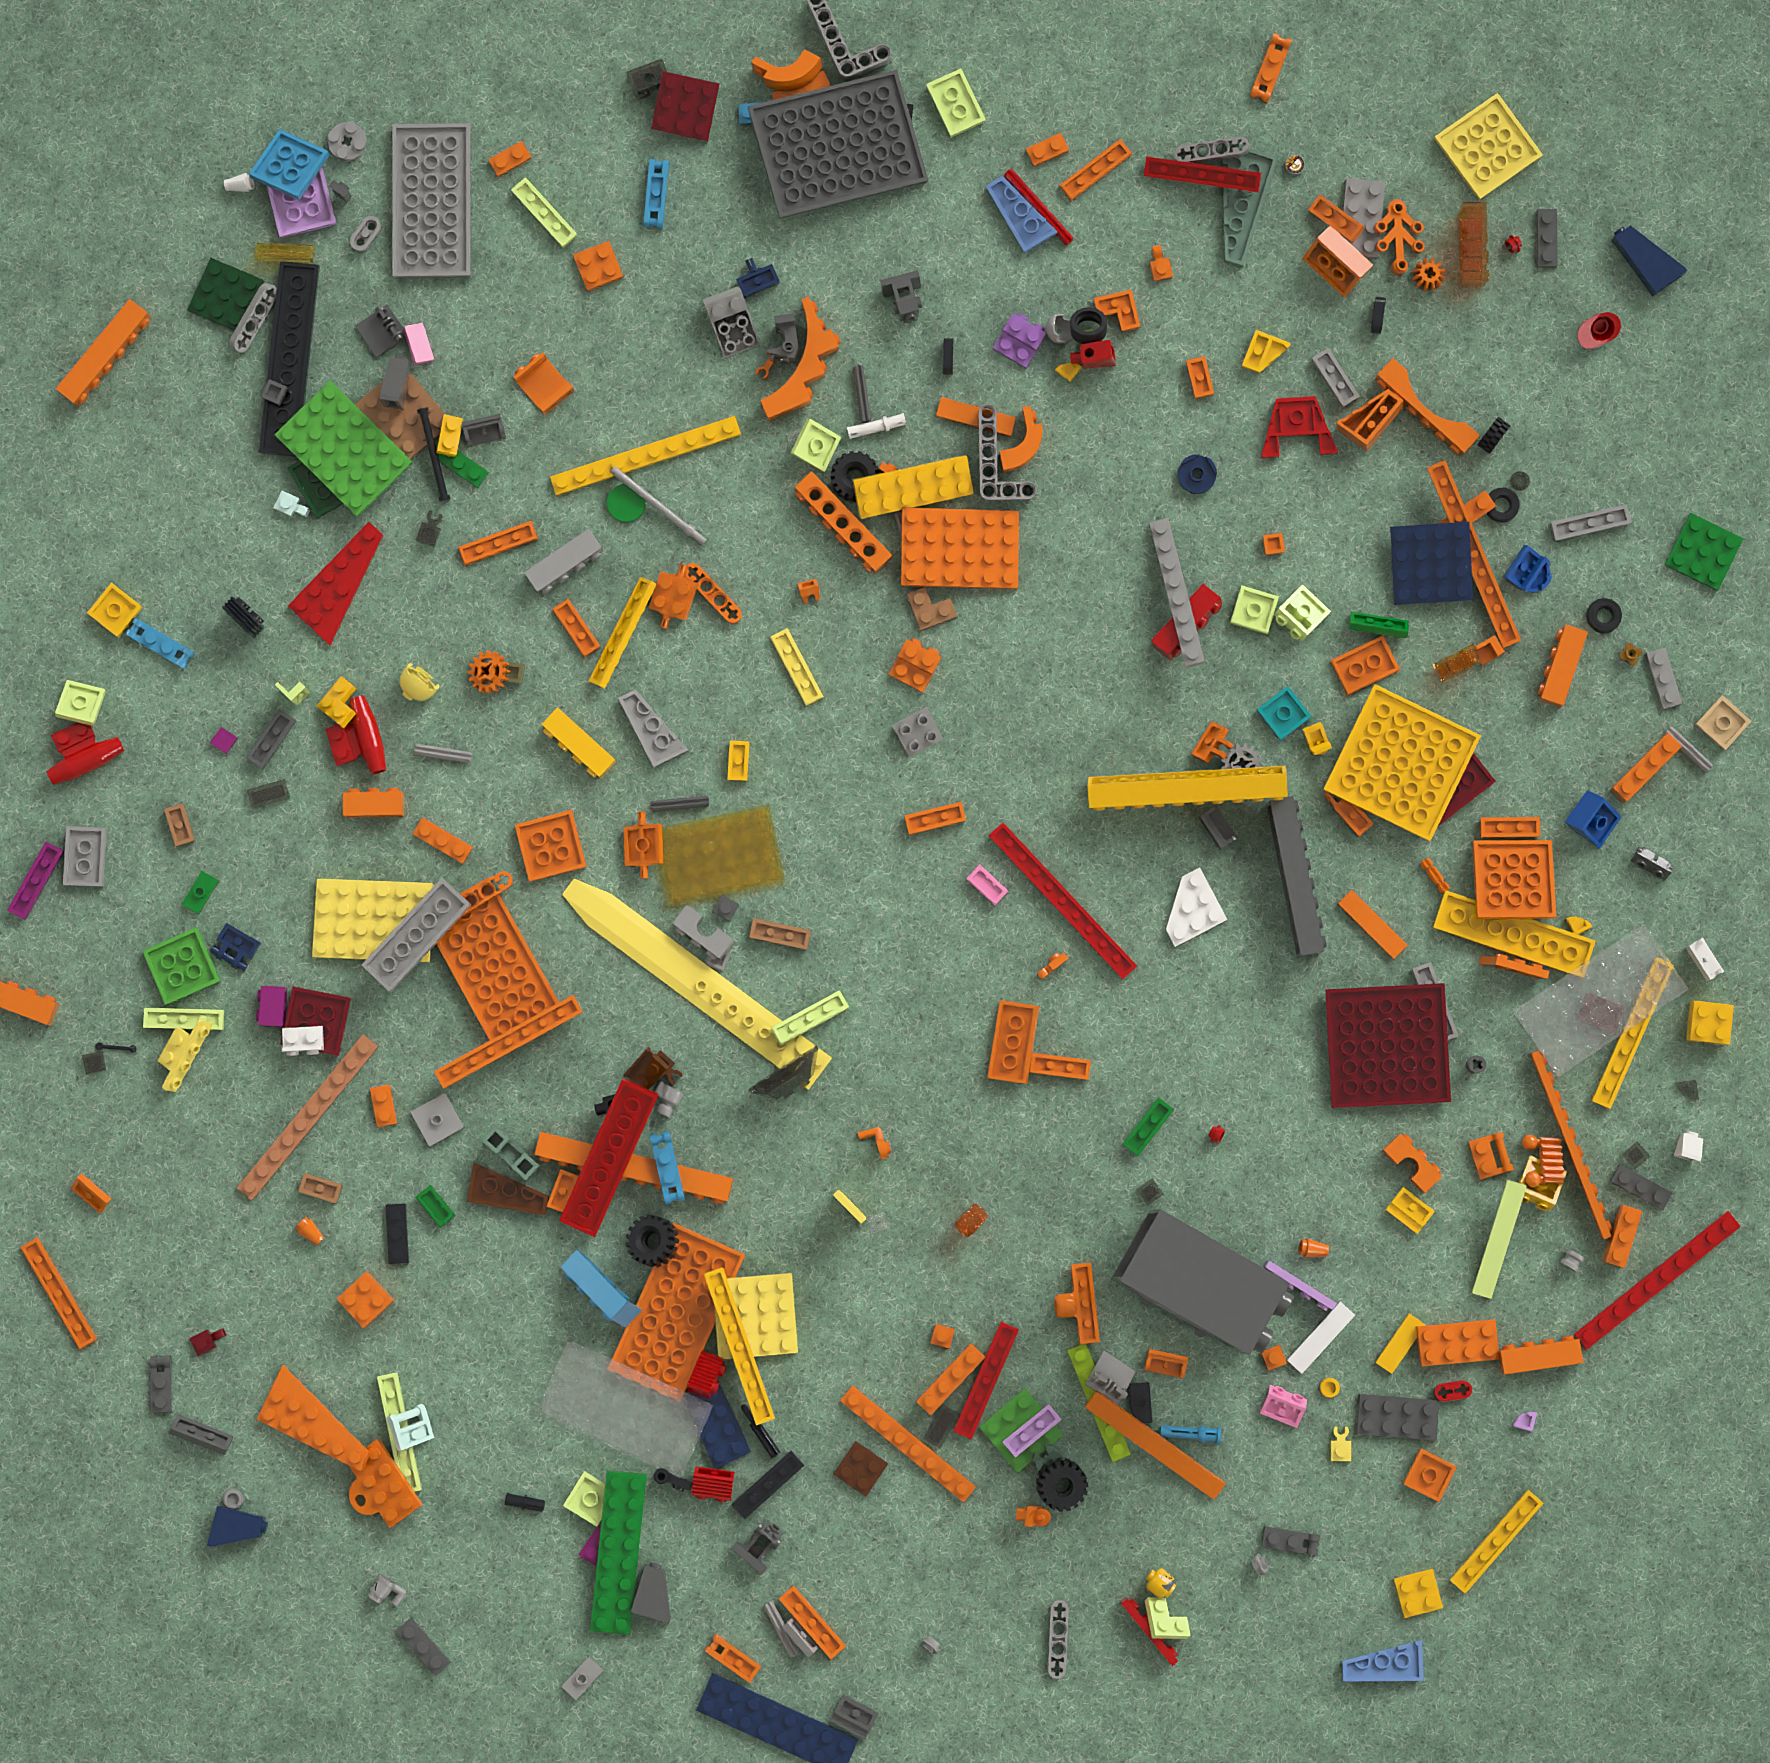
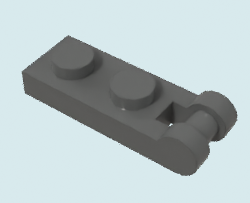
M171 1355L164 1356V1358L150 1356L151 1412H172ZM158 1366H164L165 1372H158Z
M1265 1526L1262 1547L1317 1556L1318 1549L1316 1548L1317 1542H1320V1535ZM1304 1539L1310 1540L1309 1548L1303 1547Z

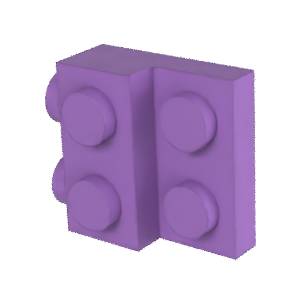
M1012 314L993 346V350L1026 369L1046 337L1045 328L1037 323L1034 325L1027 322L1028 318L1023 314Z

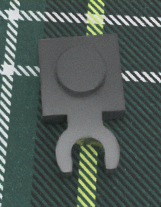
M335 180L329 185L335 196L347 204L352 197L348 191L350 188L343 182L337 183Z

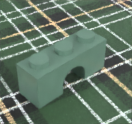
M494 1126L482 1139V1142L504 1159L526 1181L541 1167L540 1164L497 1126Z

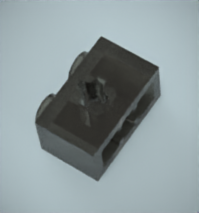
M663 59L626 72L635 98L640 97V99L650 96L651 92L659 91L662 71L667 72ZM650 77L652 82L649 83L646 78Z

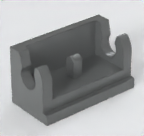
M500 414L462 422L468 447L506 438Z
M1217 806L1212 807L1198 817L1219 850L1238 839Z

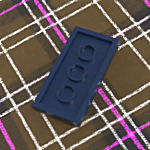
M719 1380L717 1382L719 1383L718 1391L715 1395L712 1394L710 1399L690 1392L682 1397L715 1469L751 1452Z

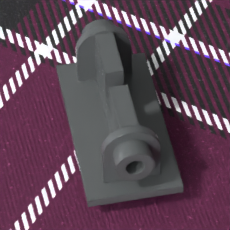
M1638 847L1635 852L1636 855L1631 859V862L1635 863L1638 868L1645 869L1651 872L1654 877L1663 880L1668 878L1674 867L1671 865V862L1660 856L1657 857L1656 861L1653 860L1655 853L1645 847Z

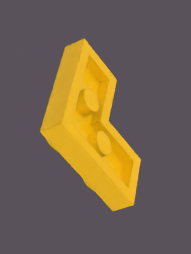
M341 676L317 704V707L341 727L345 728L356 714L345 702L357 688Z

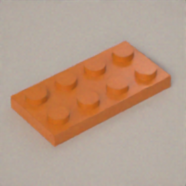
M1000 1000L987 1078L1027 1084L1040 1006Z
M1496 1319L1416 1326L1420 1366L1499 1359Z

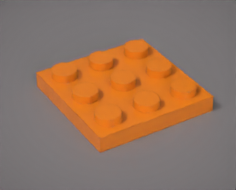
M572 810L515 824L529 882L587 867Z

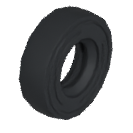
M1496 488L1488 494L1494 503L1498 498H1505L1509 502V509L1506 512H1499L1496 508H1493L1487 513L1492 520L1508 522L1517 515L1520 501L1517 494L1511 489Z
M1597 599L1587 609V622L1596 632H1612L1621 623V608L1612 599ZM1602 608L1608 609L1611 612L1612 617L1608 623H1602L1597 618V612Z

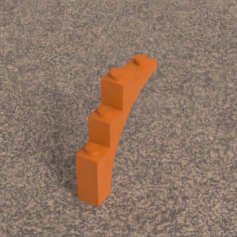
M809 297L801 299L808 328L803 357L789 380L775 393L760 400L768 421L811 404L813 394L810 387H805V385L825 377L824 371H827L823 359L819 361V358L838 351V345L841 344L837 333L833 334L831 329L823 331L826 329L822 318L818 319L816 315L818 308L814 301H810Z

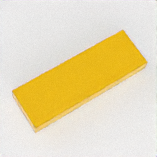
M1408 1313L1375 1363L1392 1374L1416 1340V1326H1425V1324Z

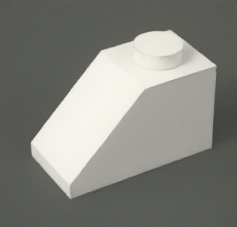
M1687 1131L1686 1133H1680L1674 1156L1691 1162L1701 1161L1703 1139L1698 1138V1134L1695 1132Z

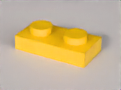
M443 415L436 453L456 457L463 418Z
M730 741L727 780L747 781L750 742Z

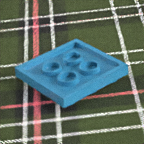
M279 129L250 171L249 176L260 183L300 200L330 155L327 150Z

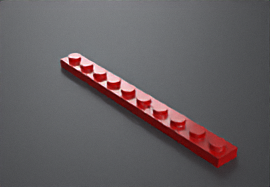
M1003 822L988 835L1122 980L1137 967L1130 957Z
M1726 1211L1576 1331L1574 1336L1580 1339V1343L1586 1350L1589 1349L1741 1227L1729 1211Z

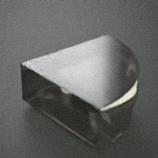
M1696 1080L1676 1082L1677 1089L1684 1097L1691 1100H1699Z

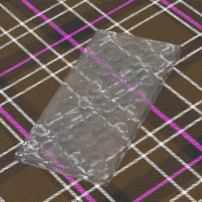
M1642 924L1512 1011V1013L1555 1076L1559 1077L1689 989L1647 927Z
M568 1340L536 1413L655 1468L666 1469L669 1473L682 1478L714 1405Z

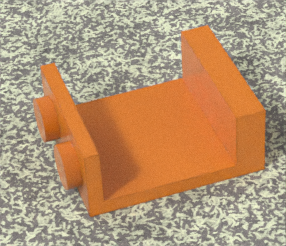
M542 352L540 355H534L529 360L530 363L527 366L518 368L513 378L539 410L546 415L574 392V388L562 377L547 359L544 352Z

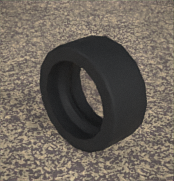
M1092 307L1077 310L1070 319L1071 336L1080 344L1102 341L1107 333L1106 316L1102 311ZM1084 321H1094L1100 325L1098 329L1088 332L1080 330L1077 326Z

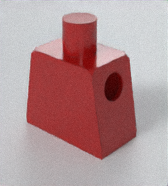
M1111 340L1081 344L1080 352L1070 353L1071 364L1082 363L1084 369L1116 366L1115 350ZM1094 353L1092 357H1086V354Z

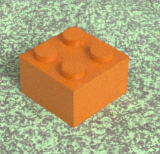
M369 1271L359 1277L337 1298L362 1328L369 1326L395 1302L394 1298Z

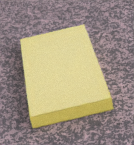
M840 1190L833 1194L861 1224L866 1220L864 1214Z

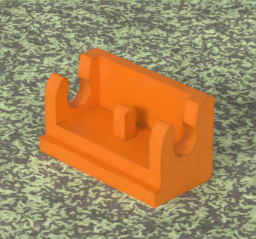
M1148 1349L1144 1370L1183 1378L1189 1357Z

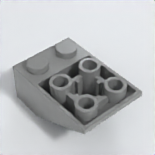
M739 286L702 300L724 358L761 345Z

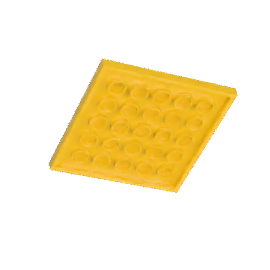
M1374 684L1323 790L1430 842L1481 735Z

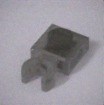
M429 510L427 513L428 523H421L416 542L435 548L441 532V528L436 526L441 523L443 516L439 513L438 518L433 520L431 518L433 512Z

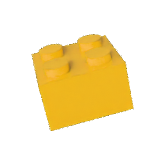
M1691 1001L1686 1041L1730 1045L1734 1005Z

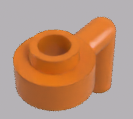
M876 1127L857 1132L859 1140L875 1136L881 1160L889 1158L888 1154L892 1153L889 1141H884L881 1128Z

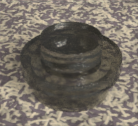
M1518 471L1511 476L1510 484L1513 489L1523 491L1529 486L1530 478L1525 472Z

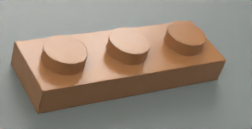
M753 918L749 938L807 950L811 930Z

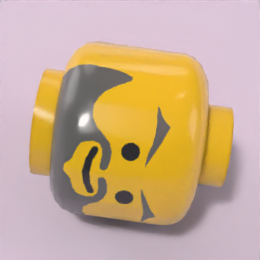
M1159 1568L1156 1572L1152 1569L1146 1577L1148 1581L1146 1588L1158 1598H1163L1164 1596L1168 1598L1176 1587L1174 1584L1175 1578L1162 1568Z

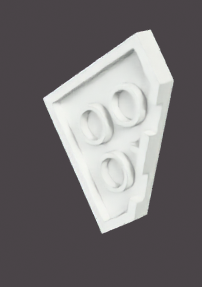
M1200 867L1181 878L1166 927V932L1174 947L1227 920Z

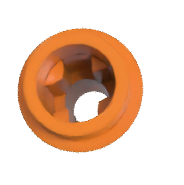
M304 1217L295 1226L297 1233L314 1245L319 1244L324 1238L312 1219Z
M1308 1238L1305 1240L1301 1239L1298 1253L1303 1255L1304 1258L1327 1257L1329 1245Z

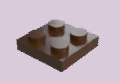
M855 1441L833 1475L866 1497L888 1463Z

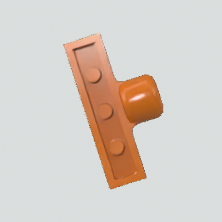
M1091 1263L1072 1264L1070 1267L1073 1291L1071 1293L1058 1294L1055 1297V1312L1059 1318H1076L1079 1344L1098 1343L1100 1338Z

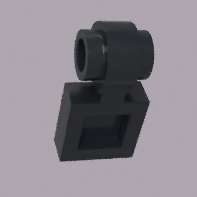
M659 1468L654 1473L656 1483L665 1484L669 1481L673 1484V1488L682 1492L684 1489L689 1490L692 1483L687 1479L670 1473L665 1468ZM661 1472L665 1474V1479L663 1480L658 1477V1474Z

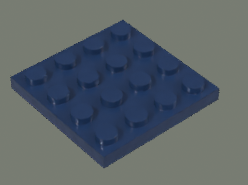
M1469 522L1390 527L1394 605L1473 600Z

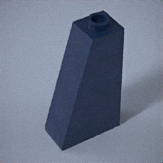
M1631 225L1626 229L1621 227L1614 233L1613 244L1652 297L1687 272L1683 265Z

